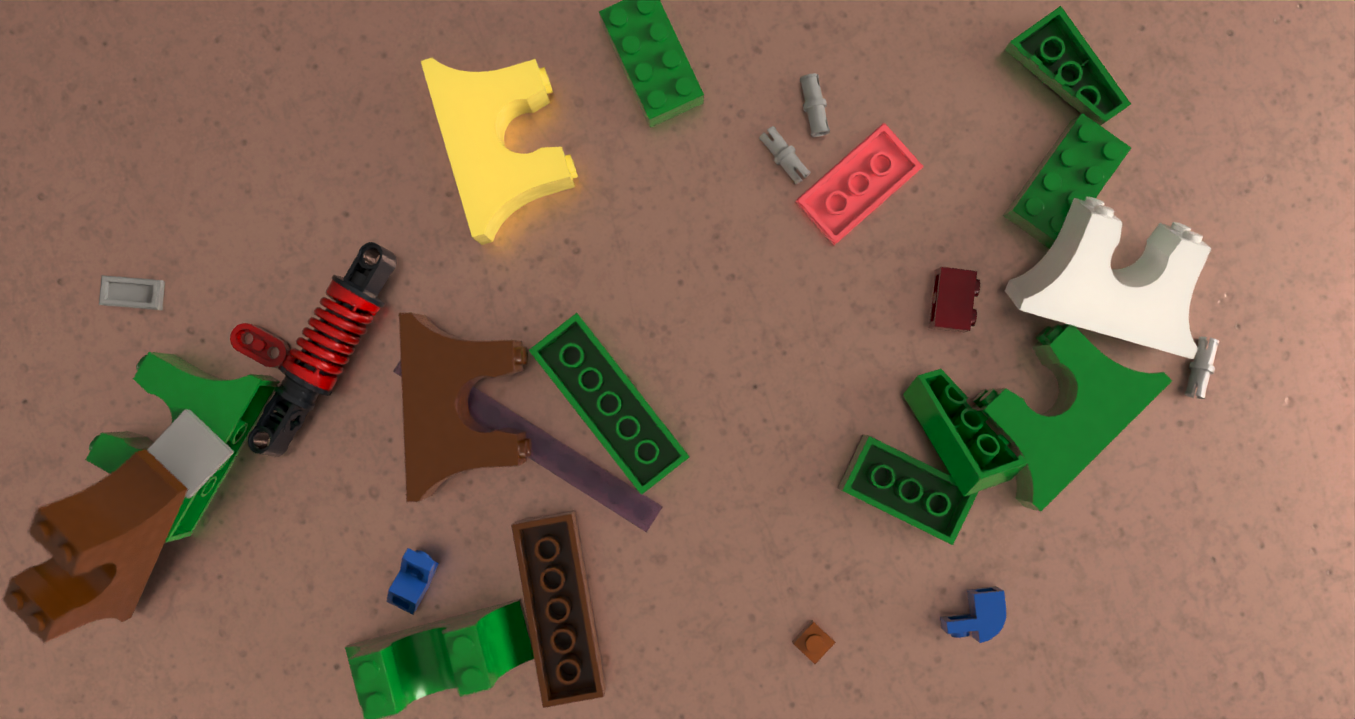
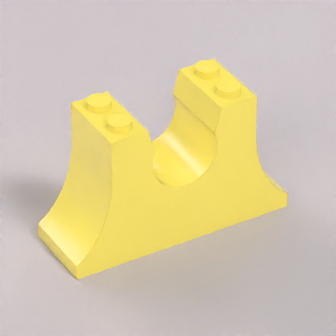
M434 58L421 61L472 238L478 243L484 245L493 242L503 222L527 203L543 196L575 187L573 179L577 178L578 175L571 154H564L562 147H544L531 153L519 154L508 150L504 145L506 128L514 118L525 113H534L550 103L548 94L553 93L545 67L539 68L536 59L485 72H468L453 69L439 63Z

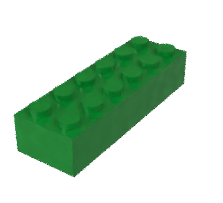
M575 313L529 349V352L641 495L690 457L578 313Z

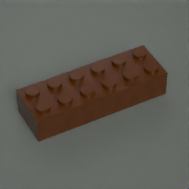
M575 511L514 522L511 527L543 708L604 697L606 687Z

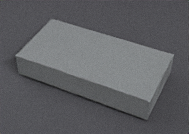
M102 275L99 305L162 310L165 281Z

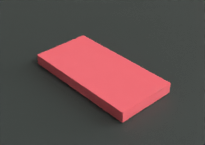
M883 123L795 200V203L834 246L924 166L891 129Z

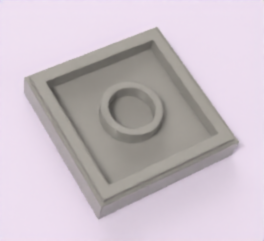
M185 409L147 449L188 488L185 495L186 498H192L234 453L190 409Z

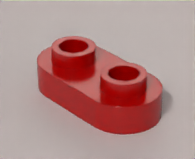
M248 323L239 324L230 334L231 345L236 351L266 367L277 368L290 355L289 346L285 341L256 325ZM250 333L253 336V341L247 344L245 337ZM276 347L279 350V355L273 358L271 351Z

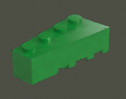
M1059 6L1011 40L1004 49L1079 113L1085 114L1100 126L1131 105L1062 6Z
M942 369L918 375L904 392V398L964 497L1012 480L1028 464L1021 454L1017 457L1007 446L1010 442L1002 433L997 435L986 423L988 418L980 410L973 409L966 402L968 397Z

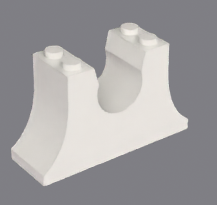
M1088 196L1085 201L1074 198L1062 229L1047 254L1029 271L1008 281L1005 292L1020 311L1193 359L1198 347L1193 341L1189 327L1190 301L1195 284L1211 251V247L1201 241L1202 235L1190 231L1191 228L1184 224L1173 222L1169 226L1159 223L1147 239L1146 248L1142 256L1134 264L1122 269H1111V257L1114 249L1120 242L1123 222L1113 215L1115 210L1104 206L1105 203L1101 200Z

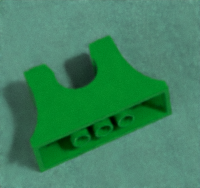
M1057 324L1052 328L1047 326L1036 336L1038 342L1032 347L1041 364L1052 371L1058 382V397L1051 409L1041 415L1037 414L1029 408L1023 398L1006 388H992L989 391L984 389L973 399L975 404L972 408L977 411L980 410L988 418L986 423L997 435L1002 433L1010 442L1007 446L1017 457L1021 454L1027 460L1028 464L1016 475L1015 498L1023 507L1040 512L1172 382L1164 372H1139L1116 363L1100 352L1075 326L1070 324Z
M148 352L147 355H144L139 360L136 366L137 373L133 379L148 394L161 398L167 404L171 412L172 423L185 409H190L234 451L192 498H184L165 543L191 536L264 411L265 406L275 392V387L281 381L269 375L249 374L234 380L222 379L198 369L174 354ZM129 431L101 433L90 443V452L85 460L111 474L135 452L148 449L154 442L147 436Z
M521 598L357 642L345 647L364 719H381L396 715L407 708L406 706L409 703L443 690L457 688L459 696L462 697L492 689L495 682L503 674L534 659L530 631Z

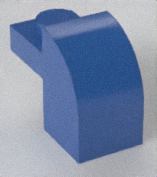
M407 548L401 560L400 571L388 590L387 602L414 615L429 588L439 563L432 560L423 551H413Z
M997 586L968 589L970 613L940 617L941 629L947 634H951V637L954 638L967 637L970 635L969 632H972V637L979 643L989 641L1001 631L1006 621L1007 612L1004 590Z

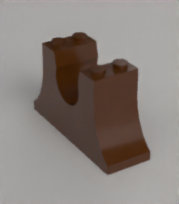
M399 313L406 502H420L432 496L445 480L458 472L486 467L520 466L527 462V456L532 455L531 438H526V431L509 427L501 429L485 428L473 419L468 408L469 393L472 387L482 378L487 376L493 378L506 377L524 371L523 365H528V349L523 347L522 341L464 340L442 331L426 315Z
M147 449L135 452L117 470L94 485L69 497L37 508L28 533L52 558L39 565L31 566L10 579L3 598L7 608L14 612L27 625V628L44 643L97 620L115 618L124 622L130 619L188 488Z

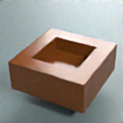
M813 620L792 641L814 664L836 643Z

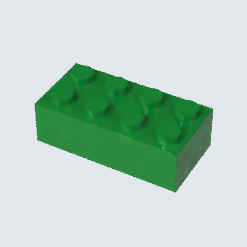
M622 0L599 11L601 24L650 128L703 104L704 93L660 0Z
M1081 113L1070 121L1003 216L1050 249L1062 229L1074 198L1084 201L1087 196L1096 198L1131 150V147Z
M863 435L838 486V489L951 545L954 544L978 494L976 492L964 497L952 476L868 435Z

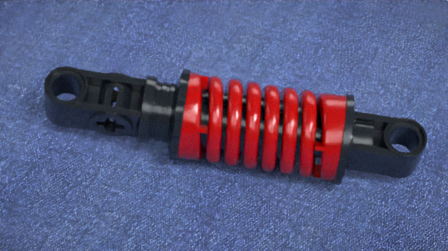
M366 243L360 248L344 277L332 276V281L325 292L334 301L326 297L321 298L320 304L326 310L320 307L315 308L314 314L320 317V320L314 317L309 318L308 324L314 330L308 327L303 328L302 334L308 340L303 337H299L296 340V344L302 350L292 348L289 352L290 355L279 365L278 369L285 377L281 382L282 384H277L275 387V394L265 406L262 416L249 434L248 446L252 452L273 457L283 455L287 451L296 432L303 425L308 412L314 409L316 405L314 401H316L319 394L331 395L332 389L338 380L337 375L343 372V365L347 364L350 360L348 355L355 352L354 345L361 342L360 335L367 332L365 324H371L373 316L385 304L377 296L396 267L397 260L393 252L377 243ZM380 255L379 260L375 263L376 258Z

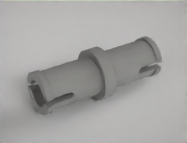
M815 73L804 75L800 78L805 99L803 109L808 114L811 136L819 137L830 133L825 112L827 102L826 99L822 98L819 75Z
M775 126L770 127L767 131L774 141H771L765 132L759 139L775 157L774 162L777 165L781 164L796 185L803 181L797 174L796 169L799 170L804 178L811 172L796 156V149L785 142Z
M1199 337L1198 350L1195 354L1194 362H1190L1189 365L1191 374L1185 395L1192 398L1196 395L1197 399H1205L1210 374H1214L1215 367L1212 365L1219 341L1210 338L1208 344L1207 337Z

